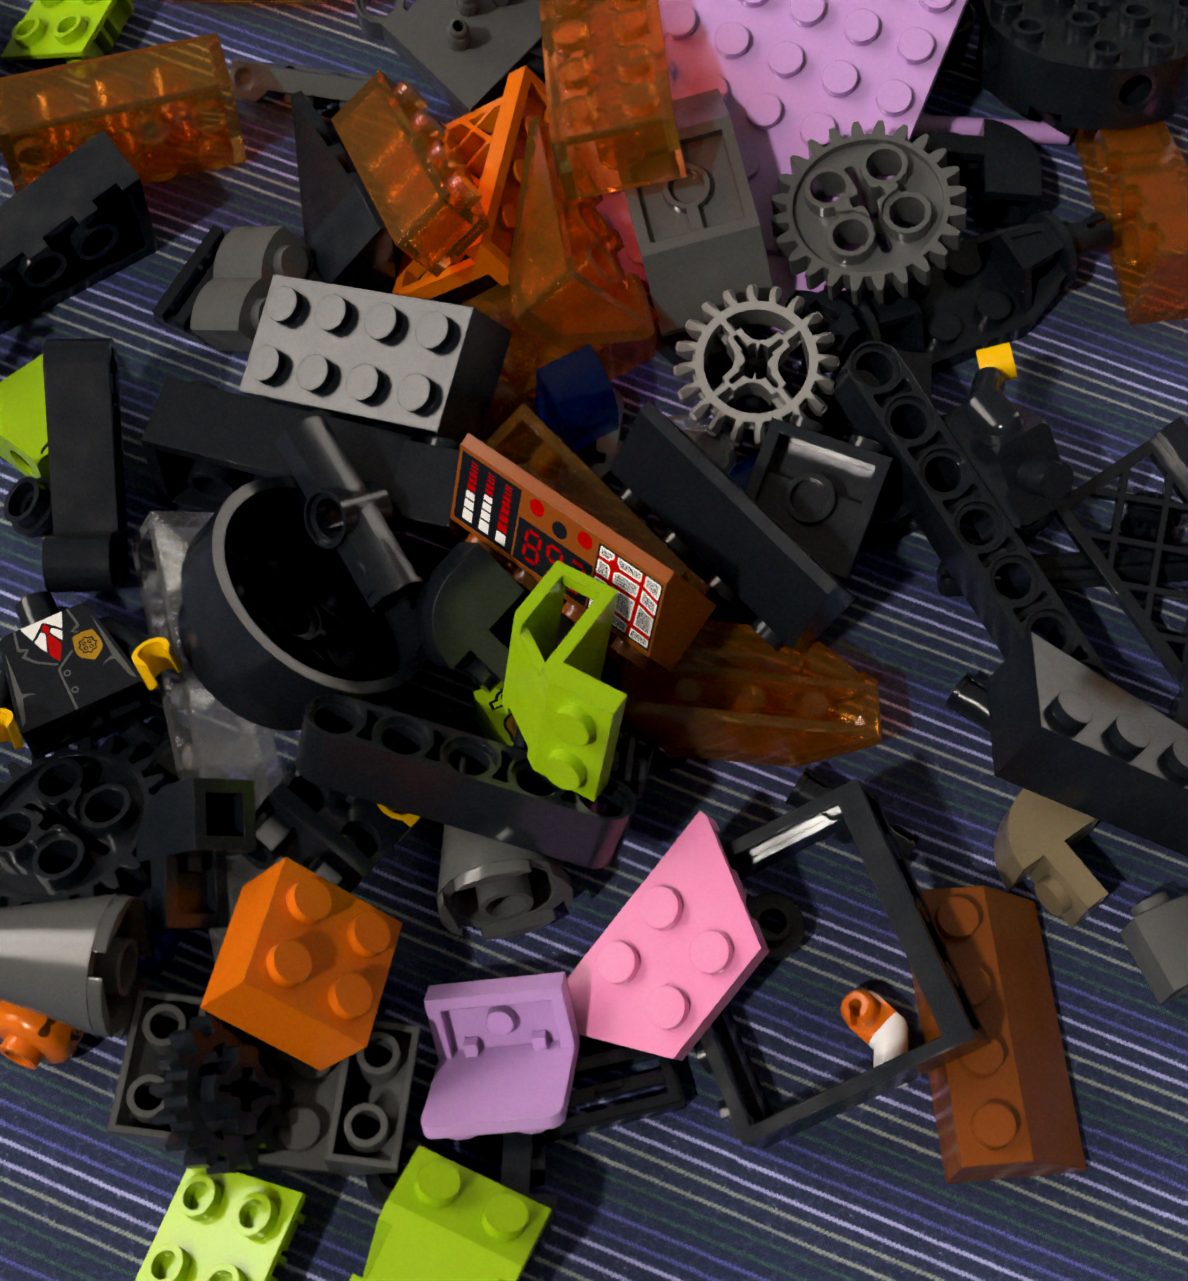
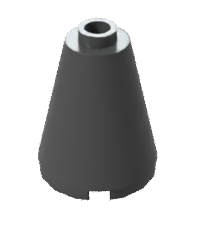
M444 824L436 905L439 911L440 923L451 933L463 936V925L481 928L482 939H502L520 936L546 927L555 921L554 908L563 901L567 909L573 903L572 880L563 860Z
M119 893L0 908V1000L99 1038L125 1036L130 1030L138 990H146L148 980L136 978L139 955L152 957V917L147 901L140 897Z

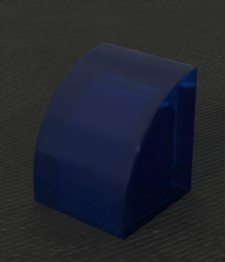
M590 344L536 370V411L566 455L619 429V411L613 388L602 363Z

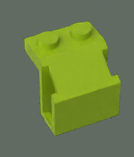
M557 560L515 611L501 703L507 716L510 712L512 713L528 746L527 758L533 770L546 776L557 787L572 790L595 802L608 784L627 700V694L600 681L619 590ZM568 587L594 601L559 646L555 648L565 589Z
M419 1145L380 1213L363 1277L352 1273L349 1281H518L547 1224L552 1209Z

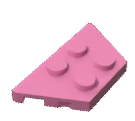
M702 811L696 814L568 976L567 983L579 1035L683 1061L769 953L757 920L750 916L746 906L747 895L738 873L730 867L717 834L721 832L717 822L708 814Z

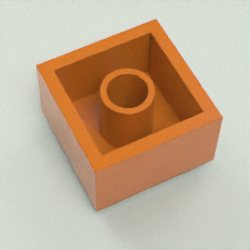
M285 857L243 885L200 1008L322 1071L367 1047L403 923Z

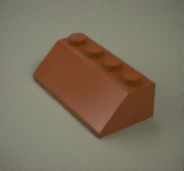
M984 885L920 890L991 1044L928 1073L946 1184L1084 1172L1086 1164L1035 901ZM911 968L922 1041L925 1044L942 1036Z

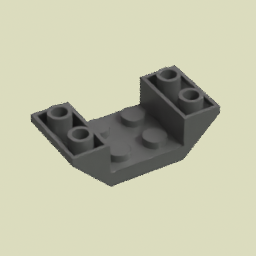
M719 89L605 119L661 337L685 332V324L689 319L698 320L707 325L708 322L702 313V304L709 301L720 312L725 310L723 292L727 289H731L735 293L738 303L747 302V286L751 284L757 285L759 291L758 301L769 302V294L774 286L761 225L732 120Z
M138 990L107 1128L109 1134L167 1151L164 1145L172 1129L169 1124L154 1125L152 1119L158 1111L164 1109L163 1098L149 1094L150 1085L164 1082L166 1074L154 1061L157 1055L175 1053L168 1037L172 1031L189 1029L190 1018L210 1014L200 1008L203 1000L202 997ZM375 1020L366 1048L322 1071L277 1049L273 1054L276 1062L290 1061L292 1067L285 1075L281 1076L282 1087L294 1090L295 1096L294 1099L283 1101L280 1111L291 1122L289 1128L272 1130L271 1133L275 1137L278 1148L274 1153L258 1154V1167L329 1177L398 1172L420 1038V1026ZM186 1150L171 1152L184 1156Z

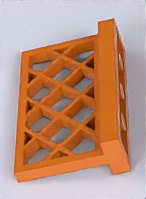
M526 65L508 74L502 97L438 128L392 294L429 300L488 274L502 287L520 280L563 102ZM460 140H462V141L458 144V146L454 149L455 143L458 142V141H460ZM465 255H468L470 257L469 259L460 262Z

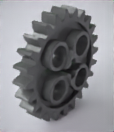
M878 120L872 134H864L861 125L856 121L853 122L851 128V137L843 139L835 128L829 129V145L823 147L820 143L810 139L807 142L809 159L796 155L790 157L793 175L779 174L777 178L780 193L771 196L772 210L775 215L771 217L773 236L778 237L776 242L779 256L788 257L789 270L792 275L806 271V284L809 290H813L826 281L828 298L830 300H834L843 288L851 289L853 305H858L864 291L870 290L873 291L878 304H883L886 297V288L894 286L897 292L905 298L908 297V280L911 278L916 279L925 286L931 284L929 265L946 270L948 267L947 250H959L961 244V231L959 230L966 228V209L963 208L966 206V187L959 186V167H947V150L945 148L929 153L930 137L928 134L925 133L911 143L908 141V125L903 124L893 136L885 134L883 120ZM848 172L856 174L861 184L867 209L863 205L858 206L857 188L848 176ZM883 174L894 175L893 178L887 180L875 178ZM824 197H839L834 202L825 203L819 201ZM870 215L873 218H878L879 234L890 252L884 253L880 249L875 238ZM905 221H915L919 223L915 227L902 228L897 226L899 223ZM850 243L863 245L858 250L853 251L841 249V247Z

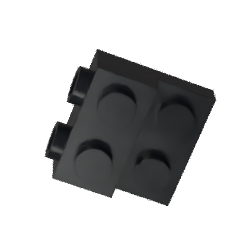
M792 415L790 422L787 423L772 417L745 491L828 572L836 578L850 582L870 526H874L894 474L896 467L893 458L885 456L887 447L874 440L851 435L849 443L826 436L828 428L809 418Z

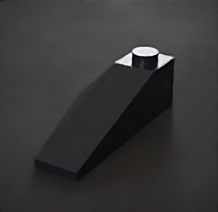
M302 91L291 94L304 238L305 244L311 248V261L306 280L392 294L396 277L391 224L359 170L351 173L347 164L349 163L347 153L341 144L332 145L325 122Z

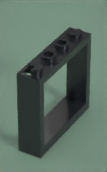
M854 779L722 847L730 867L737 871L740 880L848 827L942 1036L773 1114L727 1004L693 1048L702 1067L709 1074L714 1073L724 1098L718 1102L721 1118L729 1120L736 1139L740 1138L743 1146L767 1148L991 1044L875 791L858 779Z

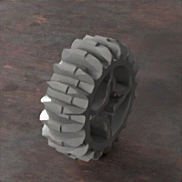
M751 284L747 286L746 290L747 302L738 303L735 293L731 289H727L723 292L725 310L720 312L709 301L702 304V313L708 322L707 325L694 319H689L686 322V332L697 342L687 340L677 342L676 354L690 362L674 366L673 373L674 378L677 380L693 381L678 390V398L681 403L700 400L689 413L690 420L694 424L700 423L712 415L714 418L707 430L708 436L711 439H717L727 426L732 429L730 447L739 449L743 442L744 433H753L754 448L756 451H760L772 417L789 423L792 415L808 418L804 414V410L815 416L823 417L828 406L815 393L821 395L834 394L835 381L822 374L838 370L839 357L831 354H820L834 345L835 338L831 332L812 335L822 324L823 316L817 311L801 319L799 316L805 303L801 296L793 298L786 308L780 305L782 298L781 288L774 286L771 289L769 302L758 301L759 291L757 285ZM748 324H764L778 328L785 333L781 334L778 332L766 340H756L750 338L741 328L738 330L736 328ZM720 339L727 347V354L732 359L733 366L722 377V383L712 390L705 376V366L711 349ZM799 346L806 361L807 377L802 388L793 398L786 390V382L781 377L779 368L789 360V353ZM744 356L747 359L756 357L757 363L760 357L768 361L766 374L768 380L766 377L756 379L755 373L752 379L747 378L744 375ZM746 395H756L763 398L770 406L775 405L777 409L765 413H747L728 406L727 403L729 401L735 403Z

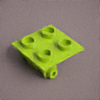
M35 0L24 19L12 30V38L0 58L2 61L63 58L68 64V74L77 81L85 82L88 78H93L98 74L100 66L106 58L105 54L112 50L114 46L113 41L119 38L125 23L134 12L133 0Z
M187 1168L135 1281H279L272 1276L276 1265L285 1267L288 1259L281 1255V1252H287L297 1226L304 1224L306 1217L300 1212L304 1206L306 1195L302 1192L239 1172L207 1174L206 1168Z

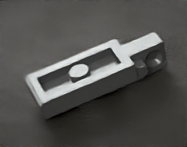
M236 58L231 62L229 93L256 102L265 97L269 92L278 91L284 92V102L292 103L291 94L302 91L312 106L317 105L318 97L339 100V109L343 111L372 113L373 105L380 106L389 101L390 80H388V77L289 63L276 64Z

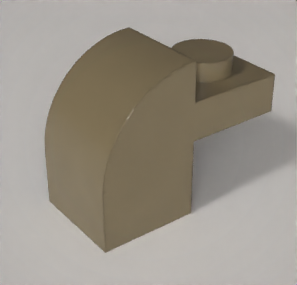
M1023 788L1001 821L994 841L996 868L1008 891L1029 877L1035 884L1034 890L1041 904L1054 916H1061L1071 929L1092 915L1109 893L1070 847L1086 837L1099 820Z

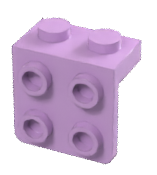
M565 972L429 985L424 998V1005L438 1056V1063L421 1117L424 1136L429 1139L450 1138L453 1140H466L477 1135L509 1132L535 1134L563 1124L567 1115L581 1043Z

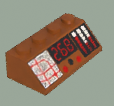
M470 433L462 441L450 518L470 532L464 542L479 543L497 562L503 555L518 565L511 577L530 591H533L557 560L619 590L611 631L617 637L610 647L641 669H644L650 659L671 672L717 605L676 572ZM566 587L564 598L567 601L562 607V613L577 623L594 600Z

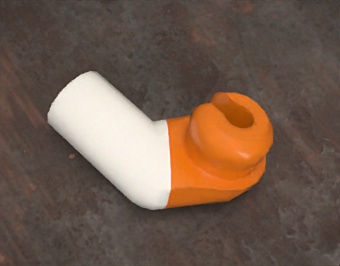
M863 989L852 990L845 995L840 1007L841 1016L848 1027L873 1049V1068L908 1052L907 1022L888 1002L875 992ZM908 1082L896 1088L905 1087L908 1085Z

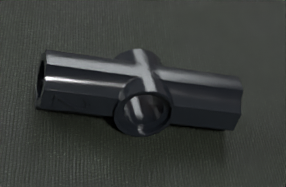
M323 415L308 417L294 427L286 429L274 443L307 498L303 515L304 524L310 538L323 549L336 548L374 615L390 611L402 602L411 599L423 585L390 529L393 521V506L387 491L375 481L361 480Z

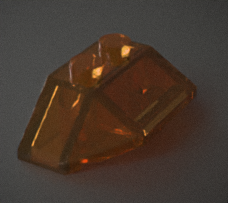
M706 620L671 672L650 659L644 669H641L624 656H621L620 691L627 694L622 719L632 727H635L637 731L649 740L654 733H658L656 745L669 755L796 768L878 745L882 740L878 681L864 671L858 673L839 654L818 640H815L802 654L792 650L787 644L778 652L751 625Z

